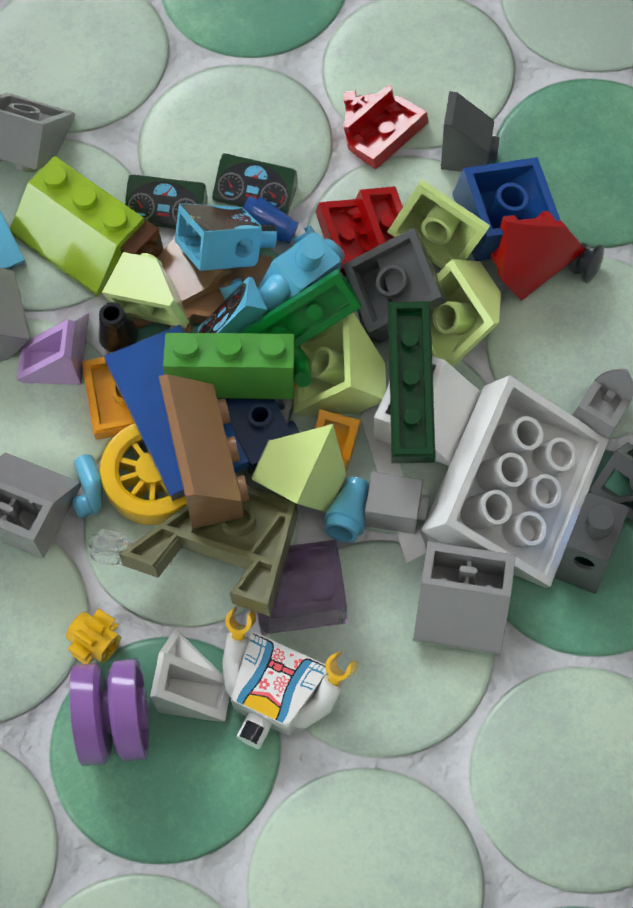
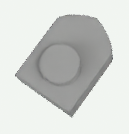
M613 369L600 374L594 380L572 416L608 438L633 398V381L628 369Z

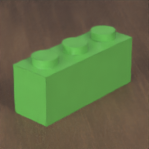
M166 333L163 360L164 375L169 374L214 384L217 398L294 399V334Z

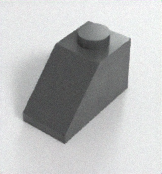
M449 91L444 120L441 169L462 172L463 168L487 165L489 160L497 161L500 137L493 136L494 120L461 94Z

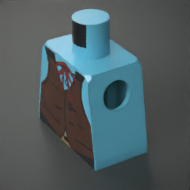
M179 203L175 242L200 271L255 266L258 263L260 248H274L276 245L277 232L273 224H259L244 208Z

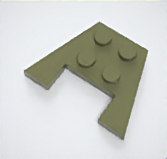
M247 486L249 501L242 502L243 518L192 529L186 505L119 553L123 566L157 578L160 577L181 548L247 569L230 592L232 604L271 617L299 514L297 504L285 497Z

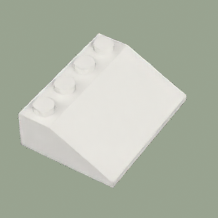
M510 375L485 385L421 531L443 544L516 555L515 576L545 588L551 587L567 542L609 439Z

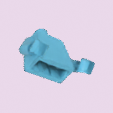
M312 226L305 227V233L292 237L291 239L295 245L274 259L258 287L268 309L267 312L339 268L340 270L345 257L343 249L334 241L322 238L314 231ZM241 278L230 281L231 285L219 288L224 300L243 283Z

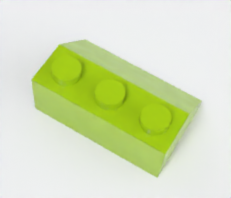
M53 156L27 183L10 231L19 241L99 297L122 255L120 247L145 221L144 217L65 162Z

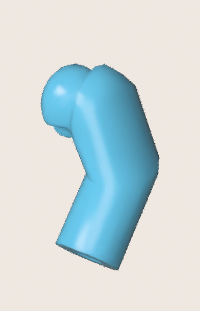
M85 454L79 456L74 462L76 472L85 492L83 495L75 496L72 500L77 516L80 518H85L90 514L95 516L102 508L100 472L93 456Z

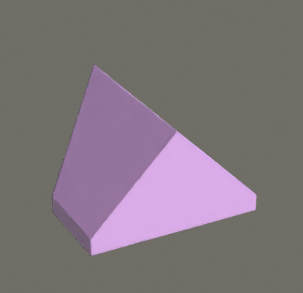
M89 313L75 321L67 319L35 336L22 346L17 380L23 383L81 385L82 361L84 360Z

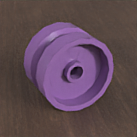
M138 658L114 661L109 669L108 685L105 674L97 663L74 665L71 668L69 697L72 733L79 763L82 766L106 764L112 752V737L115 750L123 762L147 759L149 754V705Z

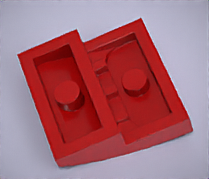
M396 186L361 189L356 199L318 203L315 213L324 239L328 238L334 241L344 251L345 257L340 268L343 276H347L343 264L395 238L387 231L403 208Z

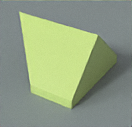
M331 424L268 440L251 479L296 504L327 512L337 497L347 475L334 425Z

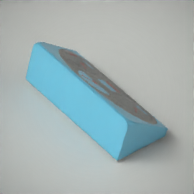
M247 277L198 327V333H236L260 318L268 309L254 279Z

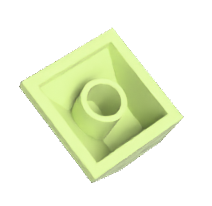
M421 179L387 232L397 237L415 228L420 233L430 261L443 269L452 259L466 260L490 225Z
M452 259L436 275L447 302L431 310L432 356L447 361L452 367L499 324L501 292L480 261Z
M354 313L300 345L311 361V382L307 387H294L293 414L299 416L318 415L320 409L338 414H358L381 403L386 392L385 362Z

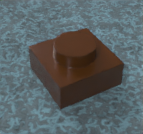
M146 220L120 247L121 252L136 255L147 253L158 258L163 250L159 228Z

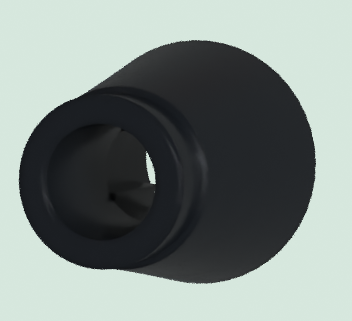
M115 302L103 305L99 311L98 339L101 346L113 353L136 343L139 335L138 328L123 310L122 306Z

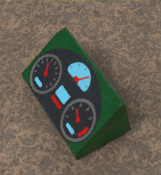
M223 153L219 162L212 200L244 207L249 196L259 199L261 196L288 215L298 186L297 171L284 166Z
M133 174L128 177L125 205L144 217V221L147 220L154 226L176 229L179 203L207 205L208 196L204 183Z

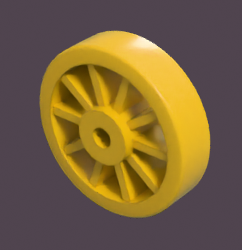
M134 423L116 434L107 445L100 463L101 483L109 502L123 517L143 525H160L187 505L186 498L183 496L174 501L171 500L149 452L144 453L138 445L143 440ZM131 448L139 459L134 461L123 458V455ZM119 469L132 473L120 476ZM135 486L131 492L126 489ZM149 491V500L142 499L143 495ZM164 491L167 496L158 499V492Z

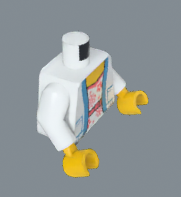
M235 606L227 613L225 618V624L230 633L227 634L222 660L224 687L227 695L231 697L233 709L246 716L236 736L237 739L251 747L260 749L270 728L290 736L296 728L306 729L327 716L344 687L343 680L357 671L358 663L356 660L352 661L348 665L346 672H344L337 664L342 651L331 655L327 659L326 664H323L255 632H252L249 638L245 633L255 624L256 614L251 610L247 616V625H241L235 619L237 606Z

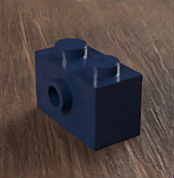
M225 398L230 416V424L249 460L250 467L248 470L251 476L268 440L300 433L293 420L286 422L281 410H284L285 406L282 399Z

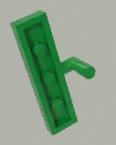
M338 268L236 333L294 334V382L298 387H307L311 382V361L300 345L360 309L362 305L360 299Z

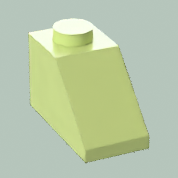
M123 252L102 291L108 301L120 304L129 317L172 326L181 325L182 328H186L189 323L188 317L173 281L162 267V262L151 254L142 253L141 255Z

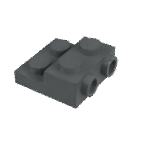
M415 228L343 264L348 278L347 282L361 301L362 307L359 309V322L368 336L371 335L379 343L389 339L388 302L430 301V310L447 302L420 233Z

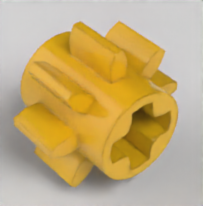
M100 608L97 609L94 616L85 611L81 612L73 620L66 632V639L72 643L68 647L71 655L83 664H91L94 658L100 663H105L114 654L121 641V635L115 632L119 626L115 623L116 619Z

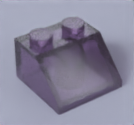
M336 539L290 545L271 617L257 612L261 635L348 623L347 604Z

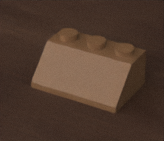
M169 374L159 376L192 529L243 518L242 502L249 501V495L244 475L235 476L233 463L239 462L240 458L235 437L226 438L223 424L230 423L226 399H217L214 384Z

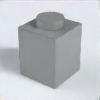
M372 471L365 507V526L415 534L418 520H426L430 496L422 495L423 479Z

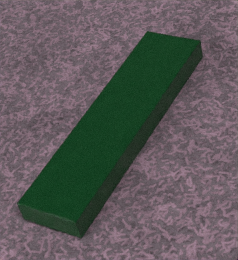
M430 301L388 302L391 463H435Z

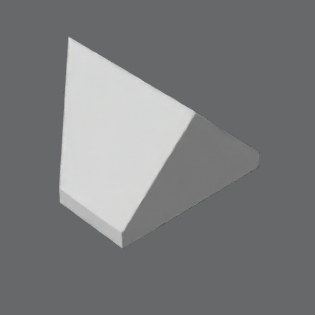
M175 628L158 656L150 694L158 713L224 722L230 697L225 692L223 674Z

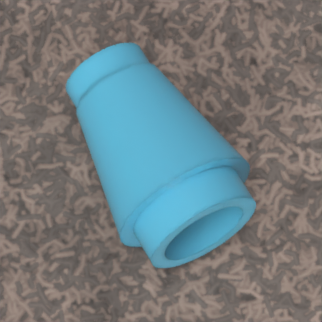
M359 477L347 478L337 497L324 515L323 519L326 524L324 530L331 538L340 542L352 543L357 540L359 535L364 533L366 522L365 507L370 485L366 480Z

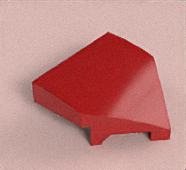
M385 86L379 93L357 96L356 90L344 92L345 122L343 123L348 150L375 170L429 123L427 112L401 96H394L392 86Z
M543 211L536 218L518 220L515 215L504 216L500 225L503 231L500 246L492 252L491 259L498 268L496 272L498 276L522 301L586 249L561 220L556 221L549 211Z

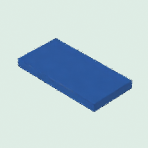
M181 325L104 356L105 363L172 501L185 496L159 376L164 375L165 334L184 333ZM223 424L226 438L234 436L238 448L240 461L233 463L234 472L237 473L249 468V460L231 424Z

